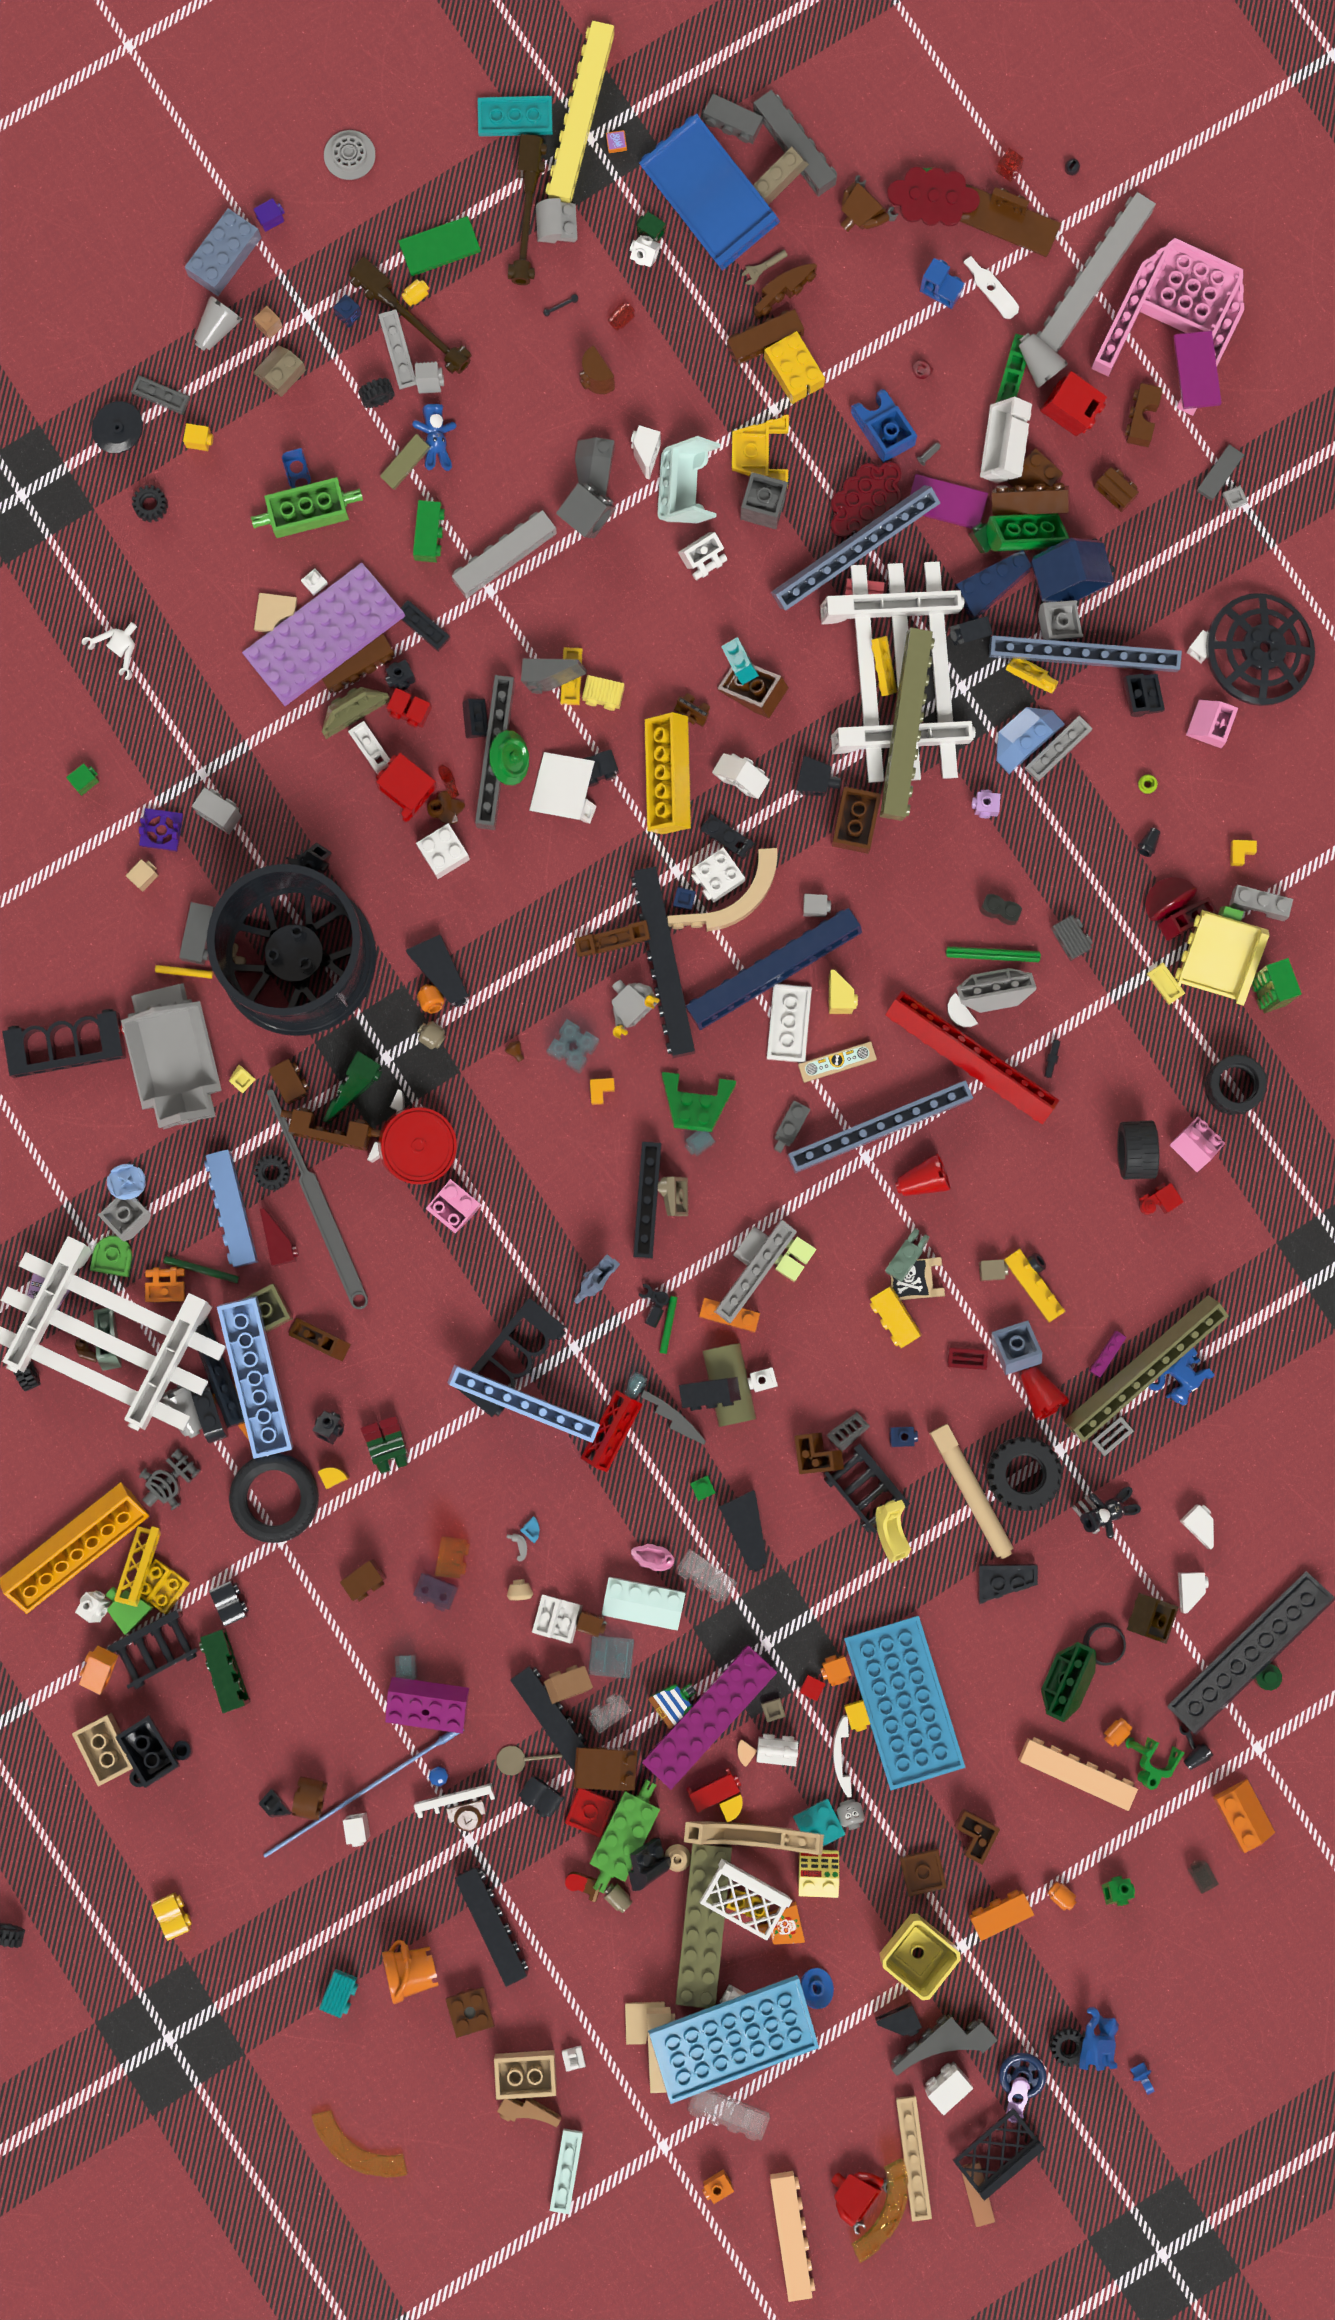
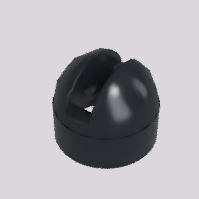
M1074 158L1069 159L1065 164V172L1071 176L1079 172V161ZM1074 163L1075 165L1071 170L1069 167Z

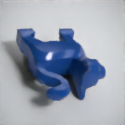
M1193 1347L1158 1378L1157 1383L1150 1384L1148 1388L1153 1391L1162 1389L1165 1384V1375L1171 1374L1180 1386L1172 1389L1166 1395V1398H1171L1174 1402L1184 1406L1188 1403L1189 1394L1196 1390L1205 1378L1211 1379L1215 1375L1210 1368L1194 1372L1191 1364H1197L1201 1360L1196 1357L1198 1353Z
M1090 2007L1087 2009V2013L1092 2014V2018L1086 2026L1079 2068L1088 2070V2065L1091 2064L1096 2066L1097 2071L1104 2070L1105 2066L1109 2067V2069H1116L1117 2063L1114 2061L1116 2049L1115 2035L1119 2029V2023L1116 2021V2018L1102 2017L1095 2007ZM1098 2024L1101 2033L1095 2035L1094 2028Z

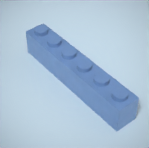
M224 1150L208 1154L204 1164L206 1171H210L211 1179H209V1185L211 1190L215 1191L216 1197L213 1198L215 1208H219L221 1216H218L220 1227H224L225 1234L222 1237L225 1246L228 1245L230 1253H227L229 1264H233V1267L238 1268L257 1263L258 1258L232 1153L230 1150Z

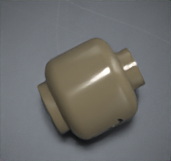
M430 1021L428 1024L423 1022L417 1031L420 1034L418 1041L429 1049H434L435 1047L438 1049L446 1038L444 1035L445 1030L434 1021Z

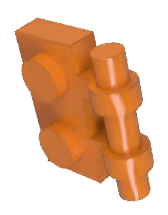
M154 1267L153 1269L146 1270V1277H153V1283H145V1302L185 1301V1282H177L178 1276H185V1269H177V1267L160 1269V1267ZM160 1277H170V1282H160Z

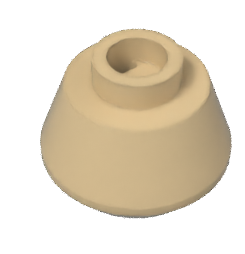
M525 1579L513 1580V1584L509 1585L507 1592L509 1600H526L533 1596V1591L529 1583H525Z
M680 1844L670 1846L664 1854L666 1857H671L670 1870L675 1872L685 1870L691 1861L689 1850Z

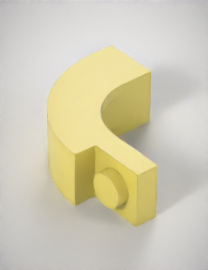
M892 1500L876 1509L878 1535L890 1563L908 1557L911 1551L901 1526V1514L905 1508L902 1500L897 1502Z

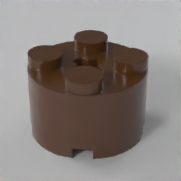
M300 1776L297 1785L300 1787L295 1792L292 1816L319 1820L324 1806L323 1798L324 1794H326L328 1783Z

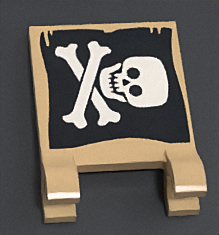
M941 1257L917 1260L902 1282L891 1276V1285L900 1300L945 1296L944 1288L933 1289L931 1267L942 1266Z

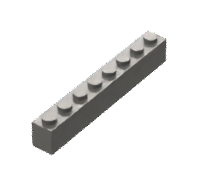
M495 675L475 820L476 827L481 829L496 830L502 782L496 778L492 771L490 748L497 734L505 730L509 731L515 688L514 677Z

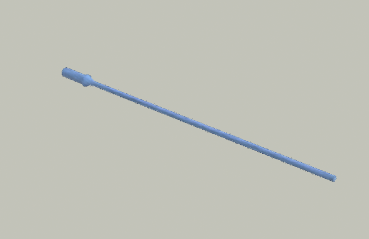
M447 1732L439 1736V1739L434 1744L320 1817L319 1820H315L263 1854L266 1858L436 1746L445 1745L446 1742L460 1733Z

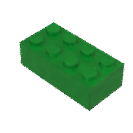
M1289 958L1266 965L1255 974L1251 984L1253 992H1256L1258 996V1007L1260 1010L1263 1009L1264 1013L1285 1007L1302 995Z

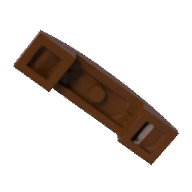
M647 920L619 929L574 938L577 956L584 957L629 947L651 938Z

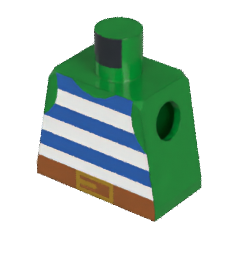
M677 1683L649 1696L648 1700L668 1728L672 1729L692 1708V1704L688 1699L695 1695L697 1691L691 1683L683 1689H680Z

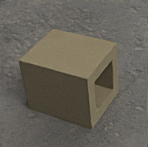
M1004 1259L980 1261V1281L1004 1280L1005 1275H1008V1265L1004 1264Z

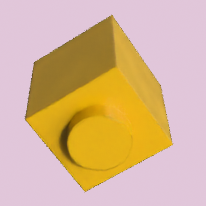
M186 423L183 442L186 448L208 451L209 445L213 444V434L209 427Z
M859 1700L844 1705L850 1728L852 1730L855 1729L856 1732L867 1729L866 1725H869L870 1721L864 1701Z

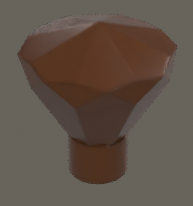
M520 1041L509 1043L505 1052L515 1057L518 1062L522 1061L524 1057L521 1053Z

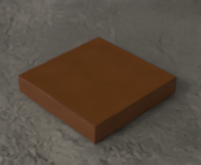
M938 1848L899 1857L909 1897L947 1888Z

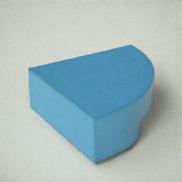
M534 1516L520 1530L533 1543L537 1541L540 1533L539 1523Z

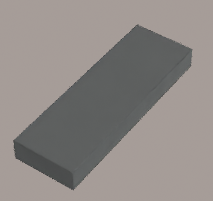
M138 375L131 390L133 395L181 415L184 414L190 401L189 396Z
M1228 445L1198 487L1197 492L1213 501L1244 457V454Z

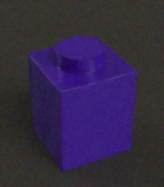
M273 198L254 208L255 215L265 232L284 222L282 214L285 212L280 203L276 204Z

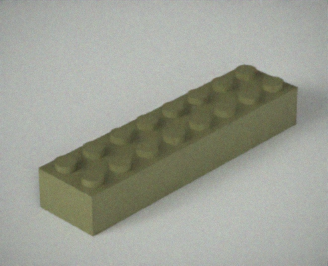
M692 1843L676 2005L710 2008L716 2005L725 1917L700 1904L699 1901L717 1872L720 1860L724 1859L729 1863L731 1862L732 1845H700ZM721 1874L717 1881L718 1886L728 1885V1877ZM728 1889L720 1891L722 1901L727 1900ZM718 1893L710 1894L706 1901L710 1904L720 1902Z

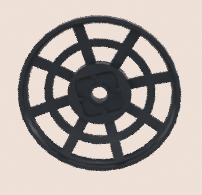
M1253 593L1232 600L1217 613L1207 634L1206 654L1214 678L1228 694L1247 704L1270 706L1291 698L1306 684L1314 666L1315 645L1312 632L1306 620L1295 607L1279 597L1263 593ZM1253 598H1258L1260 608L1249 610L1242 615L1231 609L1236 604ZM1266 599L1282 604L1293 614L1287 619L1281 613L1268 609ZM1226 614L1234 622L1228 631L1226 641H1215L1217 627ZM1260 614V625L1252 627L1245 620L1252 615ZM1268 615L1274 616L1284 623L1277 629L1269 625ZM1297 620L1301 622L1306 631L1310 648L1301 646L1299 634L1293 625ZM1240 626L1246 631V634L1242 641H1233L1234 633L1237 627ZM1288 629L1291 630L1296 645L1286 644L1283 634ZM1261 643H1265L1267 645V652H1263L1261 650ZM1215 649H1226L1228 660L1234 669V672L1227 678H1225L1218 666ZM1233 649H1241L1245 661L1240 666L1234 657ZM1286 652L1296 653L1294 663L1290 669L1283 661ZM1301 654L1309 655L1310 662L1307 672L1299 683L1293 673L1299 665ZM1250 666L1261 670L1260 680L1251 677L1245 671ZM1278 666L1284 675L1278 679L1268 680L1269 670ZM1238 677H1241L1250 684L1260 686L1259 697L1244 694L1236 689L1232 683ZM1286 680L1293 687L1290 692L1282 696L1266 698L1268 687L1278 685Z

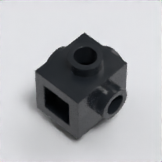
M406 659L399 663H392L385 669L387 673L385 680L389 687L393 686L394 690L396 688L402 691L406 690L411 684L416 682Z
M316 842L303 853L301 866L313 869L319 873H325L330 865L328 861L332 852Z
M324 1411L316 1419L313 1432L317 1438L333 1445L337 1437L342 1435L345 1425L339 1414Z

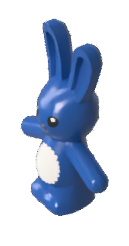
M427 404L422 409L425 424L417 420L412 423L414 428L428 433L425 441L431 448L426 454L425 467L427 470H432L436 464V454H438L442 468L449 471L452 468V463L446 451L447 440L444 433L455 429L457 425L455 422L443 425V405Z

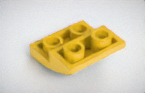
M155 1559L150 1566L141 1598L167 1615L190 1582Z

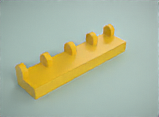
M1018 1249L1004 1259L1008 1268L1048 1323L1065 1312V1309L1059 1304L1043 1279L1031 1267L1021 1249Z

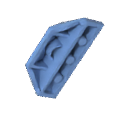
M1026 707L998 732L996 761L1010 774L1065 724L1052 710Z

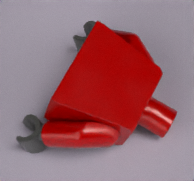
M839 2172L836 2173L831 2182L839 2188L834 2198L836 2199L835 2205L840 2218L849 2226H853L854 2232L859 2235L860 2231L857 2227L863 2226L864 2229L866 2228L862 2218L882 2190L880 2188L882 2187L889 2194L891 2191L886 2189V2185H894V2183L890 2179H883L868 2172L852 2173L847 2178H844Z

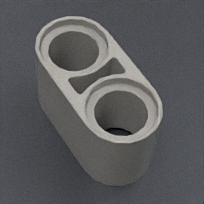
M754 1226L733 1256L745 1265H748L769 1236Z

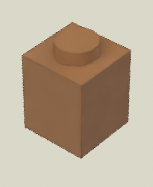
M268 306L253 318L256 327L269 340L283 327L280 318Z

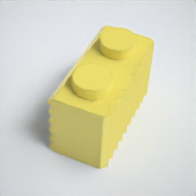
M587 675L582 699L586 701L585 704L590 706L599 704L604 705L605 709L614 711L615 708L620 709L625 688L624 683Z

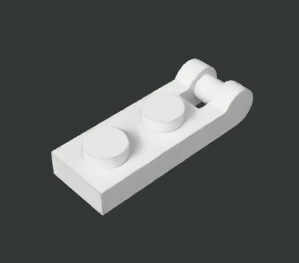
M364 721L348 731L377 775L382 769L384 770L389 767L388 762L390 758ZM382 757L384 761L377 764L375 760Z

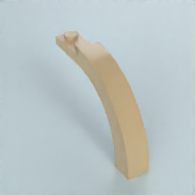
M777 848L758 849V869L753 883L747 892L734 904L711 913L668 916V926L672 927V929H682L687 925H691V928L703 927L702 924H706L708 932L727 928L746 918L760 905L771 887L777 865Z
M707 1821L686 1822L684 1842L700 1845H747L822 1855L824 1834L797 1831L789 1828Z

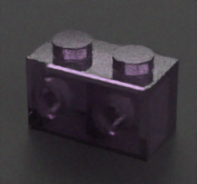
M423 1572L413 1595L417 1597V1601L424 1604L431 1602L435 1604L434 1608L445 1612V1609H451L459 1587Z

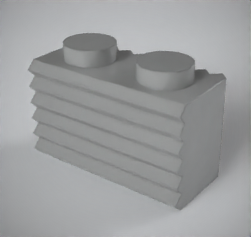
M436 361L434 363H415V377L419 393L441 392V386H444V375L442 368L438 367V363Z

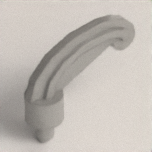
M519 1534L507 1535V1538L518 1543L520 1555L517 1557V1560L523 1561L527 1555L526 1540Z

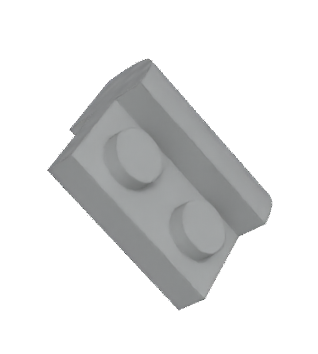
M551 198L540 201L536 205L538 242L556 243L557 240L576 242V204L561 202V198Z

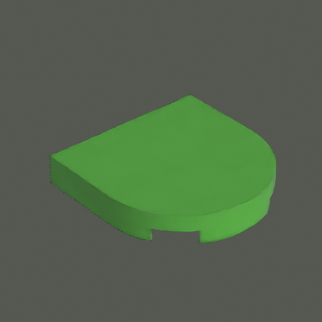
M118 1236L103 1238L94 1248L90 1271L129 1277L133 1257L131 1246L127 1241H122Z

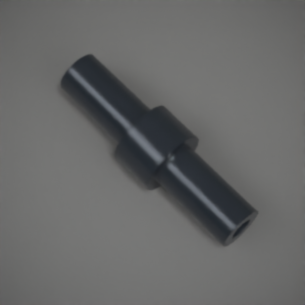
M1053 1040L1050 1054L1047 1055L1046 1062L1048 1063L1044 1075L1046 1078H1052L1055 1064L1058 1063L1059 1056L1057 1055L1061 1043L1059 1040Z

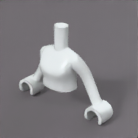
M131 622L124 631L111 629L92 639L89 637L82 639L83 645L90 641L88 649L91 650L95 647V643L111 637L106 646L120 657L125 653L123 668L119 670V675H123L127 671L125 680L132 678L129 662L135 647V643L130 637L137 628L134 623Z

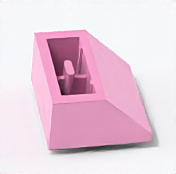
M1199 700L1186 736L1222 748L1227 741L1238 708L1221 701Z
M1197 1117L1176 1137L1170 1146L1198 1172L1218 1153L1225 1142L1205 1121Z
M450 1179L426 1209L456 1233L472 1218L482 1205Z

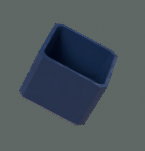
M1065 539L1061 543L1035 555L1031 562L1042 601H1078L1114 583L1104 543L1099 540Z

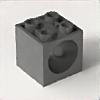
M751 472L741 506L740 520L777 529L787 495L788 482Z
M578 483L556 514L582 536L595 538L616 510V507L612 505L614 503L613 500L606 495L602 496L599 494L600 490L593 484Z

